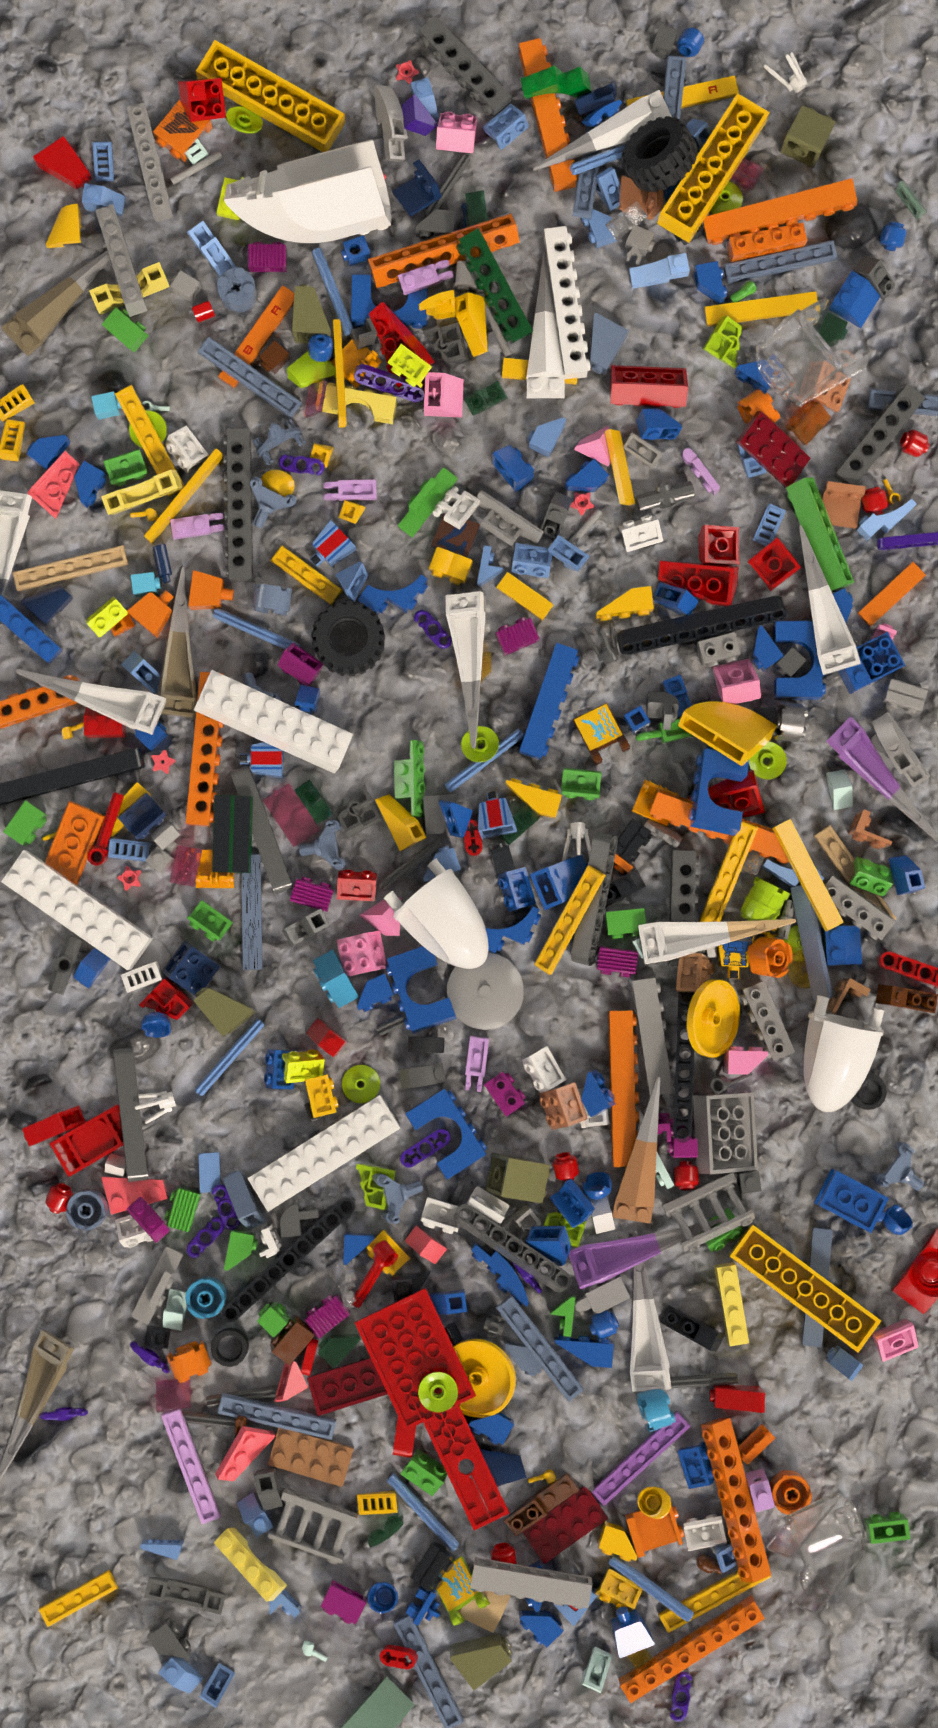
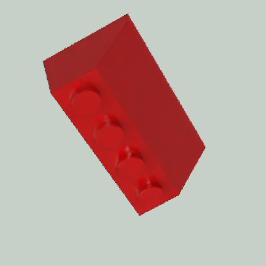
M611 365L610 404L618 406L627 404L638 407L643 405H652L653 407L671 406L673 408L686 407L688 393L686 368Z

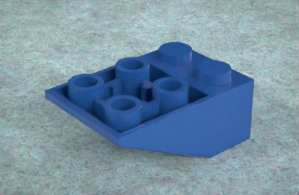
M886 632L856 647L861 664L839 670L838 673L849 694H852L904 667L905 663L889 633Z
M583 854L529 875L543 911L569 901L587 867Z

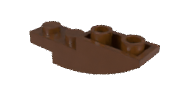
M567 1472L554 1482L541 1488L506 1517L504 1521L514 1535L517 1536L545 1517L551 1509L579 1491V1486Z

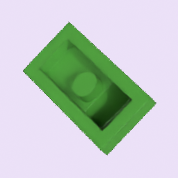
M569 1295L549 1311L551 1315L564 1316V1319H560L559 1330H562L563 1336L571 1337L575 1295Z

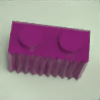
M263 242L248 244L249 272H287L286 245L281 242H272L271 245H266Z
M526 617L516 620V624L510 627L507 624L498 628L495 636L504 656L539 642L540 638L531 618L526 619Z
M292 643L285 649L277 666L284 673L290 674L297 679L301 685L309 687L316 680L323 664L317 658L301 649V647Z
M302 877L301 880L296 879L290 901L328 912L334 890L330 889L331 885L320 882V885L312 883V879Z
M600 946L596 970H600V974L604 975L618 972L620 977L630 978L631 974H636L638 951Z
M671 1136V1142H667V1152L674 1158L698 1157L697 1139L691 1136L689 1141L681 1143Z
M139 1197L127 1208L130 1215L155 1243L169 1232V1227L143 1197Z
M337 1294L334 1296L328 1295L322 1300V1306L318 1309L314 1306L306 1313L308 1316L305 1318V1321L318 1338L325 1335L351 1313Z

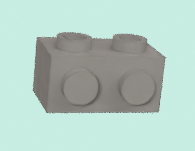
M735 632L699 641L696 644L702 667H716L719 665L718 662L722 661L731 663L737 661V657L741 654Z

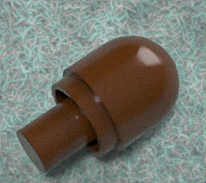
M702 1554L697 1558L696 1564L700 1570L711 1574L713 1571L720 1575L722 1574L720 1566L714 1558L706 1554Z

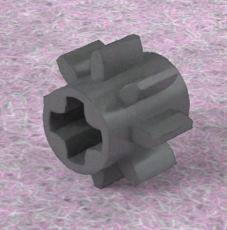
M492 1313L491 1317L486 1316L483 1331L487 1332V1337L496 1339L497 1334H503L505 1321L501 1320V1315Z

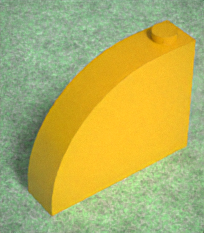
M718 701L702 702L687 708L683 712L678 724L680 728L740 766H743L771 740L777 725L752 710L736 704Z

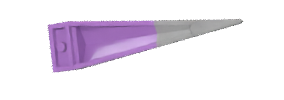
M850 716L826 742L839 753L838 757L938 842L936 831L898 784L873 746L865 730Z
M719 1219L708 1221L710 1228L721 1223ZM700 1223L688 1226L693 1237L704 1232ZM677 1228L631 1238L583 1245L570 1250L569 1258L579 1288L583 1289L596 1283H602L686 1241L681 1229Z

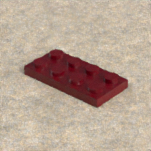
M762 411L756 412L736 441L785 488L795 482L811 459Z
M371 1357L307 1377L318 1416L388 1395Z
M585 1484L579 1488V1491L551 1509L545 1517L523 1531V1534L542 1562L546 1564L605 1522L608 1516Z

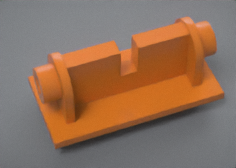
M763 1424L757 1427L738 1446L741 1460L747 1465L775 1439Z

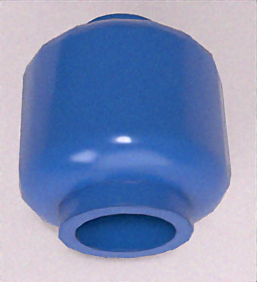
M696 28L684 29L677 41V48L681 55L685 57L696 56L704 44L703 34Z
M889 222V224L883 226L880 243L885 246V250L895 252L896 248L903 247L907 234L903 224Z
M327 334L312 335L308 342L310 357L318 362L329 360L333 354V341L331 337L327 336Z
M605 1310L591 1317L592 1323L589 1324L593 1335L597 1334L600 1339H604L617 1333L619 1323L614 1312L610 1313V1311Z

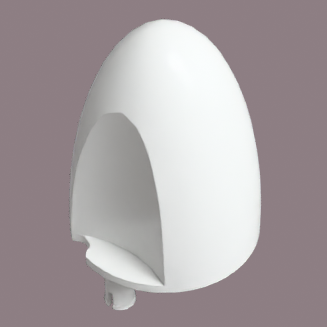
M437 858L427 866L436 877L419 889L404 904L394 891H391L383 898L394 910L393 918L396 921L398 920L422 946L441 960L456 967L473 969L481 966L487 959L489 945L484 922L471 897L454 875V871L452 869L445 870Z
M817 995L814 1011H810L808 1014L810 1019L804 1052L805 1086L810 1100L817 1109L823 1112H834L846 1105L858 1092L870 1070L880 1038L884 1034V1030L880 1026L885 1010L872 1007L868 1024L855 1019L826 1013L830 998Z

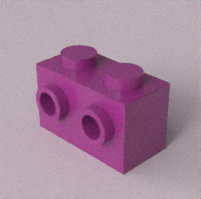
M502 1071L487 1081L484 1086L507 1117L525 1104L523 1099L526 1097L520 1089L515 1090L512 1085L515 1081L510 1074H504Z
M332 1580L320 1607L327 1614H336L341 1617L340 1619L343 1622L356 1625L366 1605L367 1597Z

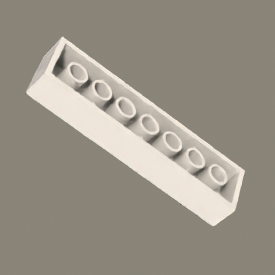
M211 670L194 708L196 712L332 773L339 769L353 736L348 731Z
M22 851L1 881L126 970H132L153 940L150 935L71 882L29 851Z
M380 1094L247 1179L266 1210L270 1211L399 1130L401 1126Z

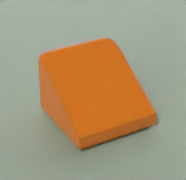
M129 613L111 628L114 637L135 626Z

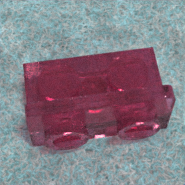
M743 158L730 181L734 180L742 188L753 190L764 168Z
M177 846L169 880L170 883L194 887L202 849Z

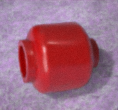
M911 429L905 432L900 439L901 450L913 457H919L929 449L927 435L917 430Z
M879 486L865 490V494L861 498L864 511L867 513L872 512L875 515L882 514L883 509L888 507L885 490L880 489Z
M562 1152L555 1156V1159L552 1161L555 1177L558 1180H563V1182L569 1179L574 1180V1177L579 1174L577 1158L571 1155L570 1152Z
M690 1161L679 1162L680 1165L673 1169L674 1185L682 1191L694 1190V1187L699 1184L697 1166L691 1165Z
M63 1183L50 1187L45 1203L52 1213L66 1212L68 1202L74 1195L71 1187Z
M506 1542L496 1544L490 1551L491 1560L517 1564L515 1549Z

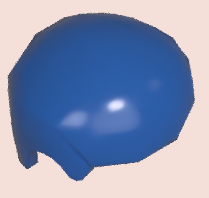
M151 1012L143 1017L141 1030L144 1029L145 1035L148 1037L162 1038L171 1033V1022L165 1014Z
M594 1172L587 1175L586 1183L582 1182L584 1195L593 1200L605 1198L612 1190L610 1175L605 1172Z
M893 1205L885 1211L883 1223L891 1233L903 1235L913 1227L909 1214L898 1205Z
M378 1582L369 1590L367 1602L375 1612L380 1614L393 1610L397 1605L398 1592L394 1585L388 1582Z

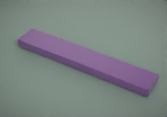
M678 1411L674 1413L676 1422L655 1430L591 1489V1492L603 1506L691 1427Z

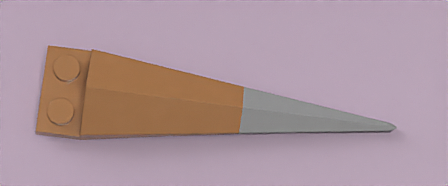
M659 1076L656 1078L637 1138L615 1196L612 1212L613 1218L651 1223L655 1197L660 1092Z

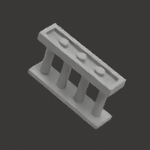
M733 1172L663 1205L667 1217H675L686 1239L685 1242H682L685 1252L688 1250L694 1251L700 1247V1244L738 1226H747L755 1219L753 1210L745 1211L735 1191V1186L738 1184ZM724 1191L728 1193L739 1216L728 1220L717 1199L718 1194ZM705 1200L711 1202L721 1222L720 1225L712 1229L699 1206ZM688 1208L693 1210L704 1233L695 1237L692 1236L682 1216L683 1211Z
M285 1488L281 1497L285 1506L276 1531L270 1529L267 1538H270L273 1543L280 1545L284 1543L327 1558L326 1561L329 1563L342 1564L344 1555L340 1554L339 1551L347 1528L351 1525L355 1526L358 1513ZM298 1505L303 1507L304 1511L295 1537L284 1534V1530L292 1507ZM317 1512L321 1514L322 1519L312 1544L302 1540L311 1513ZM334 1518L340 1520L339 1523L341 1524L333 1548L329 1550L320 1546L329 1520Z

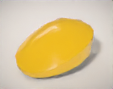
M270 470L261 478L262 486L284 497L292 494L294 491V480L291 475L284 471Z
M656 1486L646 1487L639 1493L637 1504L644 1515L654 1519H661L670 1511L671 1498L663 1488Z

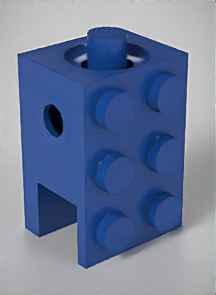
M831 1168L814 1203L840 1216L851 1224L872 1233L877 1221L882 1222L886 1212L883 1209L889 1198Z

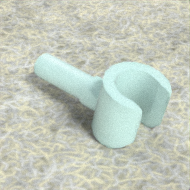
M149 401L142 402L145 406L150 405L149 409H147L149 411H170V406H157Z
M304 1641L302 1647L304 1655H312L326 1662L328 1657L313 1650L314 1643Z

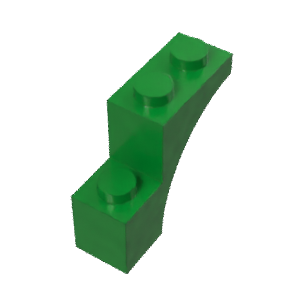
M554 65L521 78L523 94L526 99L552 93L567 94L577 98L592 92L589 75L581 67L563 73Z

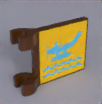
M607 703L573 719L595 766L601 764L603 760L599 751L617 742L622 752L630 749V745Z

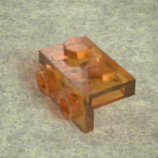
M809 400L801 406L800 411L789 419V423L785 428L792 431L803 445H807L831 419V416L820 402Z

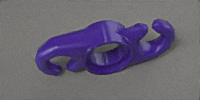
M286 454L282 455L279 459L280 468L287 472L309 473L313 475L315 472L312 466L317 463L320 469L316 472V475L319 476L325 468L324 463L317 458L294 457L290 455L288 457L291 461L289 466H285L283 463L287 458ZM301 459L306 462L304 470L297 468V462Z
M420 610L415 613V622L419 621L420 615L426 616V621L419 622L418 625L423 628L426 636L436 646L443 649L451 646V636L447 638L446 644H441L440 638L448 636V633L442 629L441 624L428 611ZM431 624L438 626L439 630L436 634L428 632L427 629Z
M216 1185L212 1189L213 1195L219 1189L224 1190L222 1197L214 1196L220 1218L225 1228L235 1230L241 1222L236 1220L234 1225L228 1224L229 1218L237 1219L238 1217L226 1186ZM228 1202L231 1204L232 1208L229 1212H223L220 1209L223 1203Z
M212 1217V1222H208L206 1227L201 1229L188 1243L186 1251L190 1257L198 1258L200 1256L199 1253L191 1251L192 1246L197 1245L199 1252L203 1253L205 1248L211 1245L223 1232L224 1224L220 1217ZM212 1222H218L220 1227L213 1229ZM202 1232H208L211 1235L210 1242L204 1243L201 1241L200 1235Z
M513 1263L525 1282L529 1283L537 1293H541L542 1289L535 1277Z
M132 1341L130 1343L131 1349L145 1363L152 1367L161 1368L164 1373L170 1372L167 1363L149 1348L144 1349L138 1346L136 1342Z
M63 1407L51 1412H42L39 1414V1418L43 1420L64 1421L76 1416H85L88 1414V1410L84 1408Z
M685 1671L675 1676L672 1691L671 1710L674 1711L677 1708L682 1710V1715L679 1717L675 1716L673 1712L670 1713L671 1719L677 1722L683 1721L686 1718L690 1702L689 1689L691 1683L688 1682L685 1685L680 1683V1678L683 1676L689 1681L692 1680V1676ZM680 1691L686 1693V1699L682 1702L675 1699L676 1694Z

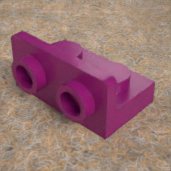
M658 1113V1134L667 1131V1142H671V1136H674L673 1119H670L669 1113Z

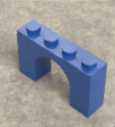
M352 275L351 321L352 325L356 327L365 326L366 318L370 317L369 313L376 307L371 299V275ZM428 288L408 294L405 305L393 312L405 326H412L415 329L427 326L426 310L420 311L419 304L428 298Z
M813 621L774 622V643L801 645L808 651L811 657V667L805 676L799 678H776L774 680V700H820L826 692V685L822 683V676L824 675L817 655Z
M705 748L696 757L695 764L698 766V769L693 778L695 790L691 794L693 807L688 815V819L691 820L690 827L735 836L741 830L743 812L717 806L710 799L707 788L709 780L718 777L742 782L747 777L749 760L743 766H740L722 753Z
M422 946L387 959L388 965H385L388 975L393 976L394 982L391 984L394 993H399L401 1000L397 1002L400 1011H405L407 1018L404 1019L407 1030L411 1029L414 1034L457 1019L450 998L428 1005H421L413 1002L407 994L408 982L414 974L438 965L434 954Z
M444 1088L405 1114L415 1130L437 1117H448L459 1125L462 1133L459 1146L437 1162L438 1167L448 1180L485 1156L486 1152L484 1150L487 1147L482 1139L477 1140L474 1134L477 1131L471 1122L467 1124L464 1117L466 1114L461 1106L456 1107L453 1102L456 1098L451 1090L446 1091Z

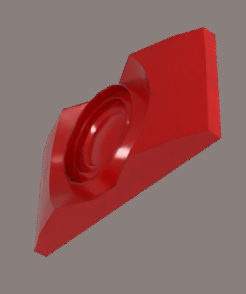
M118 1104L49 1143L68 1178L124 1146Z
M938 1228L935 1229L892 1289L894 1293L922 1314H925L938 1299Z

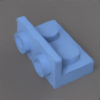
M510 103L484 125L483 129L486 134L496 141L498 148L502 150L523 133L529 125L525 114Z
M516 543L511 572L520 575L549 578L552 555L548 553V548Z

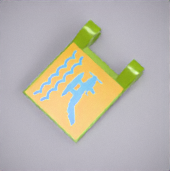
M462 1556L453 1561L452 1569L448 1573L445 1572L442 1577L443 1583L436 1590L454 1626L460 1625L465 1621L459 1610L473 1600L476 1601L479 1609L485 1608L490 1604L483 1592L470 1588L472 1573Z

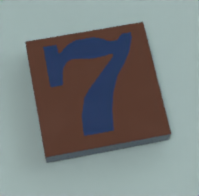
M444 513L431 547L435 549L440 547L468 558L480 524L467 520L459 530L444 521Z

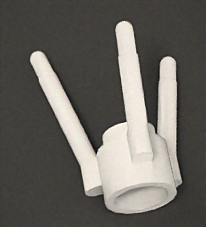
M793 52L790 53V56L786 54L788 63L794 72L789 78L790 83L769 66L764 65V68L784 84L789 92L794 90L795 93H798L808 85Z
M570 823V829H567L562 861L566 860L571 836L572 839L576 840L578 855L581 854V839L585 838L590 857L591 845L588 829H585V823Z
M167 1091L138 1094L139 1098L158 1097V1100L137 1105L135 1109L159 1104L160 1109L164 1108L145 1120V1124L163 1114L171 1112L172 1107H175L176 1104L172 1091L168 1093Z

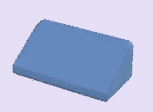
M199 1153L200 1193L212 1192L216 1185L221 1184L220 1153Z

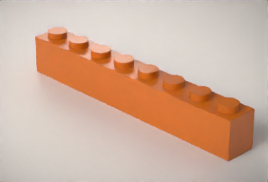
M541 38L519 43L518 53L525 77L551 67L550 62L546 61L547 48L545 44L542 45ZM555 93L530 98L546 159L570 144L569 134L564 131L566 126L564 115H560L559 109H561L559 97L556 98ZM575 159L548 167L554 192L576 187L579 174L572 175L569 169L571 164H573L572 162H575Z
M853 178L706 216L703 222L708 244L718 245L723 243V240L731 237L759 232L765 229H774L784 224L787 226L793 225L803 219L811 221L816 219V216L823 214L824 216H830L835 214V211L842 209L843 211L852 210L854 206H857Z
M656 788L648 808L649 813L652 814L651 817L662 820V818L670 820L669 823L678 827L684 825L692 832L698 833V831H701L709 838L716 839L718 837L723 839L724 843L730 844L732 835L690 827L691 820L688 819V815L693 807L691 800ZM742 818V821L758 827L749 852L752 850L758 851L759 855L765 858L772 856L777 858L776 861L787 865L789 860L773 829Z
M608 1011L610 1091L614 1095V1102L616 1104L611 1107L612 1166L626 1167L639 1132L636 1131V1123H639V1111H635V1104L639 1103V1094L635 1092V1084H638V1072H634V1065L638 1064L637 1053H634V1045H637V1034H633V1026L637 1025V1018L633 1011Z

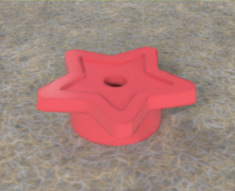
M411 60L396 65L399 71L396 77L397 81L405 80L408 84H411L412 78L419 74V71L414 69Z
M574 493L575 500L572 502L571 508L578 509L581 516L586 509L594 508V505L590 502L591 493Z
M163 750L160 755L151 756L155 762L153 771L162 770L169 774V767L176 762L175 759L168 757L167 750Z
M129 866L125 867L124 873L117 877L118 880L124 883V890H128L131 886H141L138 880L141 870L132 871Z

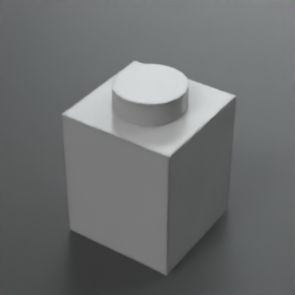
M181 270L178 275L173 276L170 283L173 293L191 304L202 289L198 280Z

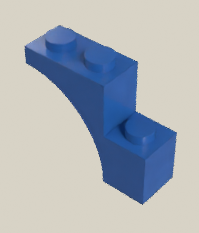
M420 575L411 585L395 591L379 590L367 585L357 601L363 603L367 608L370 607L375 615L384 613L388 606L387 601L407 613L409 609L412 611L418 602L416 599L419 594L423 595L427 590L428 581L426 577Z
M532 906L528 915L512 927L505 929L486 928L489 945L488 951L496 953L497 950L501 951L505 942L502 940L503 936L522 945L525 942L529 943L534 933L530 930L533 924H538L541 914H538L540 909Z

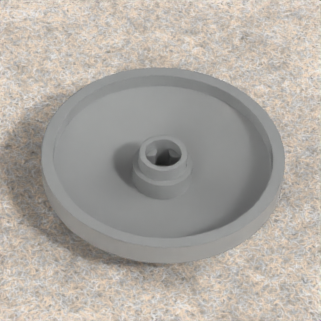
M488 953L487 959L478 968L464 969L455 967L448 980L447 998H450L456 1017L466 1025L476 1029L488 1030L503 1026L517 1014L523 1001L524 987L518 970L509 960L494 953Z

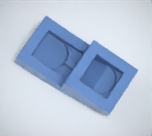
M737 443L747 478L766 473V469Z

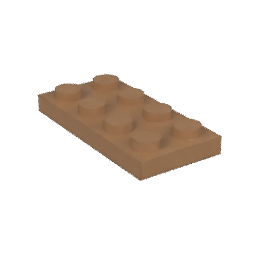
M278 1428L268 1465L343 1487L354 1447L325 1438Z

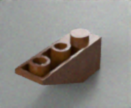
M878 984L876 1004L935 1013L938 994Z

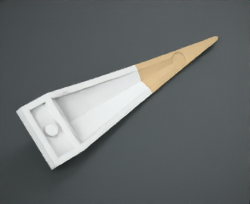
M796 920L654 922L638 925L644 961L645 964L661 961L666 962L793 924Z

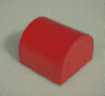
M205 301L192 307L198 323L215 317L210 301Z

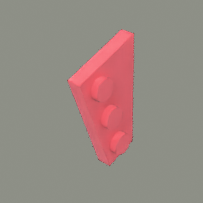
M64 451L29 489L27 494L32 496L40 506L56 519L80 464Z
M101 1177L111 1215L126 1211L139 1197H143L148 1204L168 1199L163 1179H148L128 1183V1179L125 1177Z
M242 1426L215 1473L217 1479L235 1481L276 1437V1434L271 1430Z

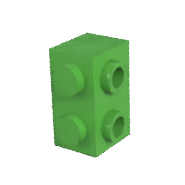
M115 307L101 325L135 353L149 336L144 332L146 328L138 321L134 323L124 308L120 311Z
M25 800L3 832L23 846L30 845L36 838V831L39 828H43L46 824V817L48 815Z
M644 908L605 912L607 936L612 935V939L623 938V934L630 933L631 937L640 936L638 925L646 924Z
M273 1302L271 1305L267 1303L258 1313L260 1317L257 1322L274 1338L289 1322L291 1317L286 1313L287 1309L281 1303L276 1304Z
M890 1512L887 1516L872 1514L869 1516L870 1518H864L866 1536L871 1544L910 1539L908 1519L901 1512Z

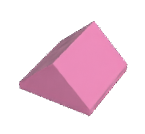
M908 1319L877 1330L871 1335L883 1362L918 1348L914 1325Z

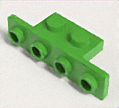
M442 468L435 478L431 477L429 481L425 480L419 488L421 490L417 496L413 495L409 500V512L398 524V528L410 537H414L435 510L436 504L443 500L444 494L453 487L458 478L447 469Z
M410 740V759L394 761L395 799L411 798V815L423 817L422 796H424L425 792L423 742L418 740Z

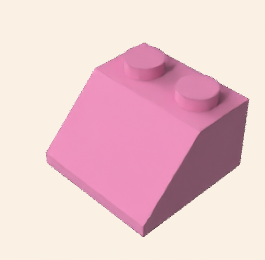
M750 659L713 667L718 694L722 702L738 704L761 698L760 680Z

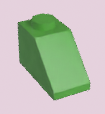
M240 1230L231 1231L224 1270L228 1271L250 1256L253 1250L256 1251L258 1239H255L256 1233Z

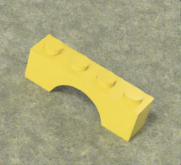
M160 262L143 268L137 275L143 297L170 287ZM106 283L89 290L100 315L114 310L115 307L119 308L125 305L118 284L111 285Z
M335 383L322 384L318 402L319 411L338 414ZM352 386L345 387L346 405L351 403L363 404L372 412L374 421L393 424L397 397L390 393L376 394L375 391L369 389L360 391Z
M169 470L153 476L151 479L140 484L120 489L101 497L108 515H115L178 491L183 486L177 470Z
M731 1262L714 1265L722 1301L727 1343L729 1346L747 1344L749 1339L736 1264Z
M235 1527L227 1528L214 1542L266 1602L273 1601L287 1586L274 1570L265 1566L252 1553L248 1546V1541Z

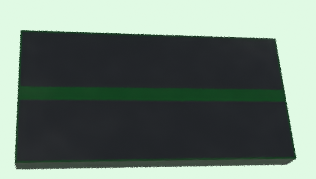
M214 795L212 872L251 873L253 796Z

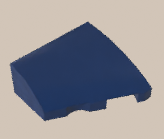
M615 80L604 87L597 88L590 93L578 97L575 100V104L579 114L582 115L615 101L617 96Z
M57 585L24 598L20 602L47 625L59 611H63L72 601L73 597L61 586Z
M480 1449L497 1486L527 1478L521 1455H510L499 1451L493 1452Z

